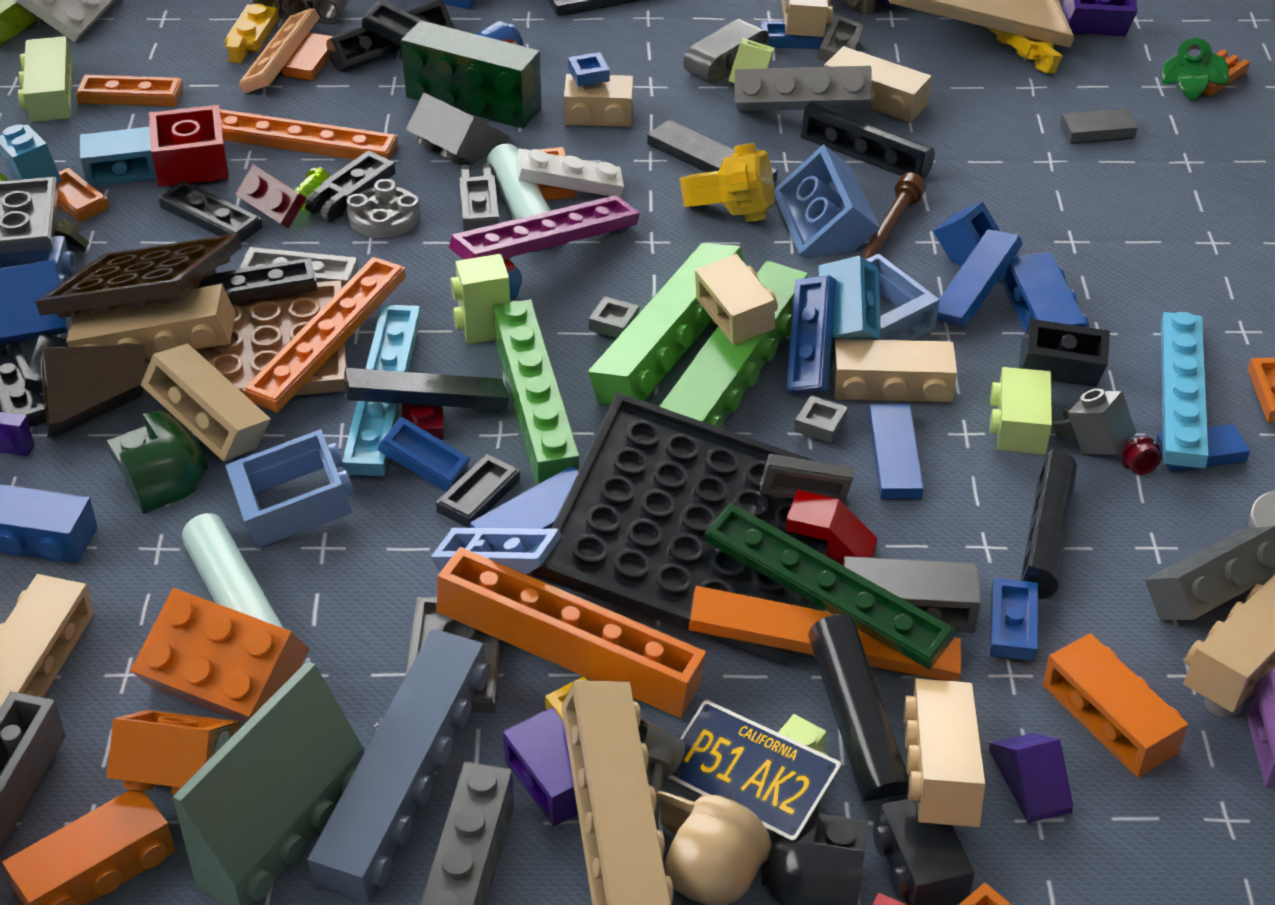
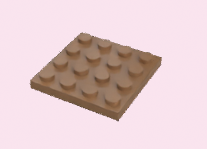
M341 280L317 282L318 291L232 305L236 314L230 344L197 349L196 351L243 393L242 390L342 289ZM345 342L294 396L346 391L343 381L345 368H347Z

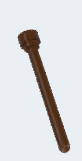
M905 173L900 177L895 186L896 199L880 223V229L874 233L861 254L863 258L868 259L880 253L908 205L915 204L921 199L926 190V183L921 176L915 173Z

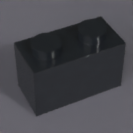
M1031 319L1021 341L1019 368L1051 371L1052 381L1097 387L1108 366L1110 331Z
M909 799L882 804L878 826L873 828V838L879 855H886L890 863L891 882L898 897L904 896L907 905H956L965 900L970 895L975 872L953 825L919 822L917 802H911Z

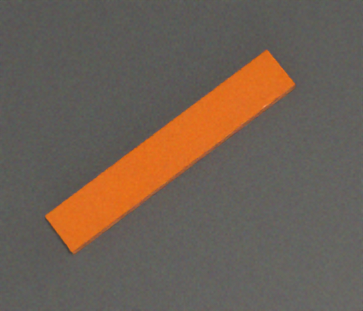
M220 109L225 141L354 160L368 150L390 160L398 147V136L395 134Z
M372 257L242 390L243 394L255 405L278 413L406 278L405 267Z
M696 586L692 601L689 630L814 655L808 637L809 630L817 621L833 614L826 611ZM857 629L869 665L872 667L942 681L957 682L960 677L961 638L954 637L931 670Z

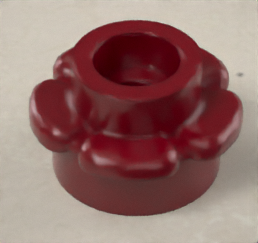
M1151 437L1134 438L1126 444L1122 452L1124 458L1121 462L1125 469L1130 468L1137 475L1149 474L1161 462L1162 455L1159 445Z

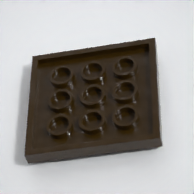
M232 234L104 253L37 299L35 303L39 315L56 314L57 318H67L85 309H90L91 313L96 314L109 311L115 305L125 304L126 308L132 309L144 306L150 300L161 299L163 304L180 301L185 298V292L200 286V281L203 278L215 274L218 266L231 261L230 257L242 248L239 235Z

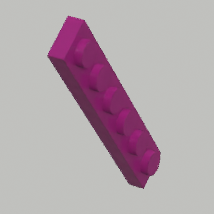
M615 195L451 235L449 248L463 260L501 254L503 259H510L514 256L537 252L541 249L564 245L576 240L592 238L596 235L635 226L638 223L640 212Z

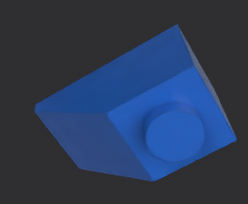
M982 201L953 214L933 232L951 262L962 267L988 229L1000 231ZM1005 271L997 282L1001 281L1004 278Z

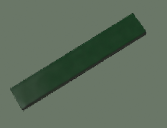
M732 503L728 504L705 532V540L709 544L831 614L851 615L854 618L857 629L931 670L955 637V628Z

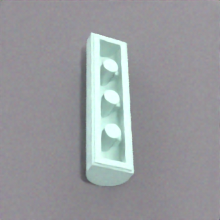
M501 144L491 150L487 158V164H491L492 176H495V185L512 219L515 220L551 211L536 183L518 180L516 166L518 148L512 144Z
M212 513L201 514L191 519L182 531L183 543L215 603L283 628L222 519Z

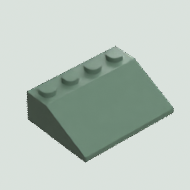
M307 661L173 796L196 887L225 905H252L255 901H259L267 895L278 875L288 865L294 864L301 857L309 841L319 830L324 829L364 755V747L318 668L310 661Z

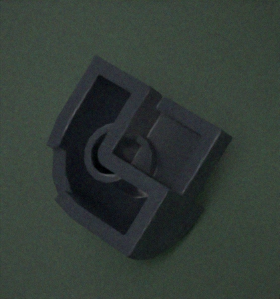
M818 802L797 839L790 840L767 828L771 840V851L768 860L761 865L762 886H766L774 899L782 905H858L868 821L819 814L820 802Z

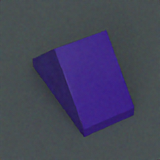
M1030 733L989 744V751L1027 823L1072 813L1074 806L1060 739Z

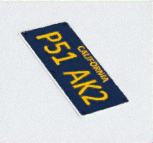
M706 700L701 704L681 736L685 744L684 757L677 770L668 778L701 795H721L734 800L756 814L766 828L790 840H795L839 770L841 763L834 758Z

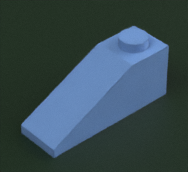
M452 528L431 558L440 573L458 548L462 547L523 574H528L544 563L562 535L559 529Z

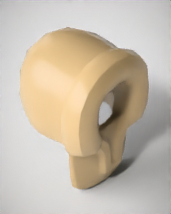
M658 791L656 798L660 802V823L665 829L676 835L668 851L664 870L665 876H669L672 880L673 889L688 899L704 905H728L739 900L749 890L761 865L768 860L771 851V840L765 825L747 807L721 795H703L693 802L680 796Z

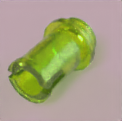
M321 167L312 168L306 172V178L294 190L308 197L310 193H313L316 188L321 186L323 181L330 177V174ZM304 202L303 206L301 207V210L306 209V207H304V206H305V202Z

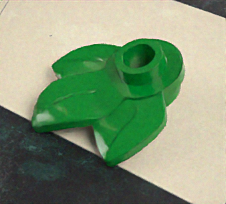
M1190 38L1180 45L1176 56L1166 61L1162 68L1161 79L1163 85L1179 83L1183 94L1189 100L1195 101L1203 93L1208 82L1217 85H1227L1229 82V68L1223 57L1212 53L1207 41L1201 38ZM1192 49L1201 51L1196 57H1191L1188 54Z

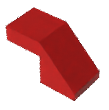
M801 490L796 491L787 516L786 531L828 540L826 556L841 565H844V557L873 558L878 538L840 499Z

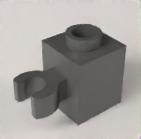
M1089 390L1082 394L1080 400L1072 408L1062 411L1065 420H1054L1052 422L1057 437L1067 438L1076 435L1082 454L1118 455L1137 433L1122 391Z

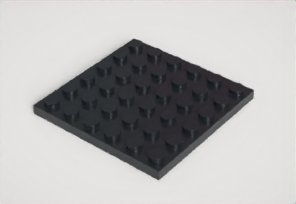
M617 392L551 528L559 529L562 537L544 563L533 570L532 576L787 666L791 650L690 631L691 608L696 586L807 608L809 600L709 544L705 540V532L728 504L732 503L825 555L828 540L786 531V520L794 499L760 493V482L769 454L815 460Z

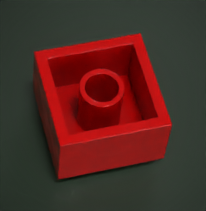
M219 105L149 113L151 153L158 187H175L182 181L188 183L215 182L220 179L229 178Z

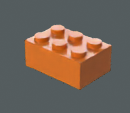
M172 588L130 671L154 689L245 724L301 668L309 648L290 630Z

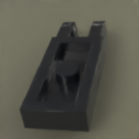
M368 150L323 181L321 186L308 195L304 207L313 214L319 213L321 210L322 218L333 222V220L343 215L347 207V198L350 195L359 194L366 189L374 187L377 181L389 179L395 175V162Z

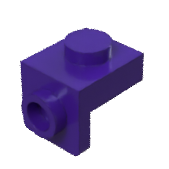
M0 403V452L29 456L35 444L27 416L5 413Z

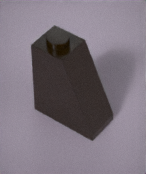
M143 344L43 347L40 366L47 438L57 437L142 396L144 388L141 386V383L151 361L150 358H144Z

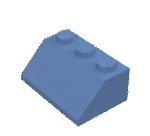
M824 144L775 188V199L798 253L803 258L854 252L880 229L851 166Z

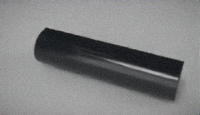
M435 0L404 11L422 21L454 29L443 0ZM364 27L330 37L326 43L330 61L337 70L346 69L402 48L401 45Z
M813 103L807 105L804 109L800 137L821 146L824 144L831 150L900 176L905 173H915L924 179L932 168L935 158V150L932 147Z
M1055 449L1048 452L1038 478L1020 581L1038 583L1039 599L1054 595L1058 589L1077 473V463L1074 458L1065 452Z
M849 614L827 616L812 625L808 637L862 800L869 801L907 794L909 777L854 618Z

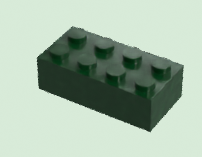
M420 21L401 39L406 97L420 101L424 92L467 114L520 128H525L542 108L539 50L425 21Z

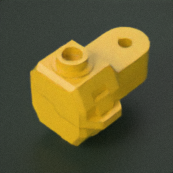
M755 143L734 146L735 153L723 159L719 171L680 177L684 207L723 203L732 215H744L745 222L766 219L765 212L769 211V208L775 203V188L768 153L765 150H756Z

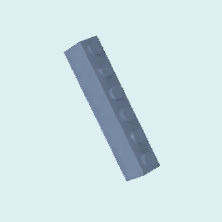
M434 628L431 629L307 859L315 886L365 903H369L377 886H384L391 871V858L397 846H403L409 838L413 825L412 816L418 804L424 805L427 802L433 786L432 777L438 765L444 766L450 756L453 743L452 737L456 729L465 726L471 712V700L476 690L482 691L487 683L490 665L485 663L483 643Z

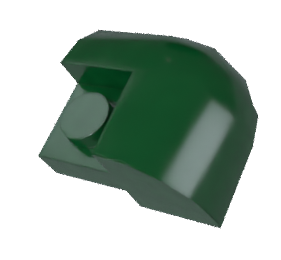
M154 411L145 413L143 416L146 426L107 440L109 452L124 475L127 489L143 514L183 499L195 492V484L204 475L205 470L208 469L205 455L192 432L170 412Z

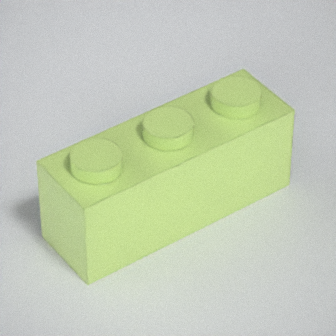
M66 36L26 40L25 53L20 54L22 71H19L21 89L18 90V99L21 110L27 109L30 122L71 118L72 61Z

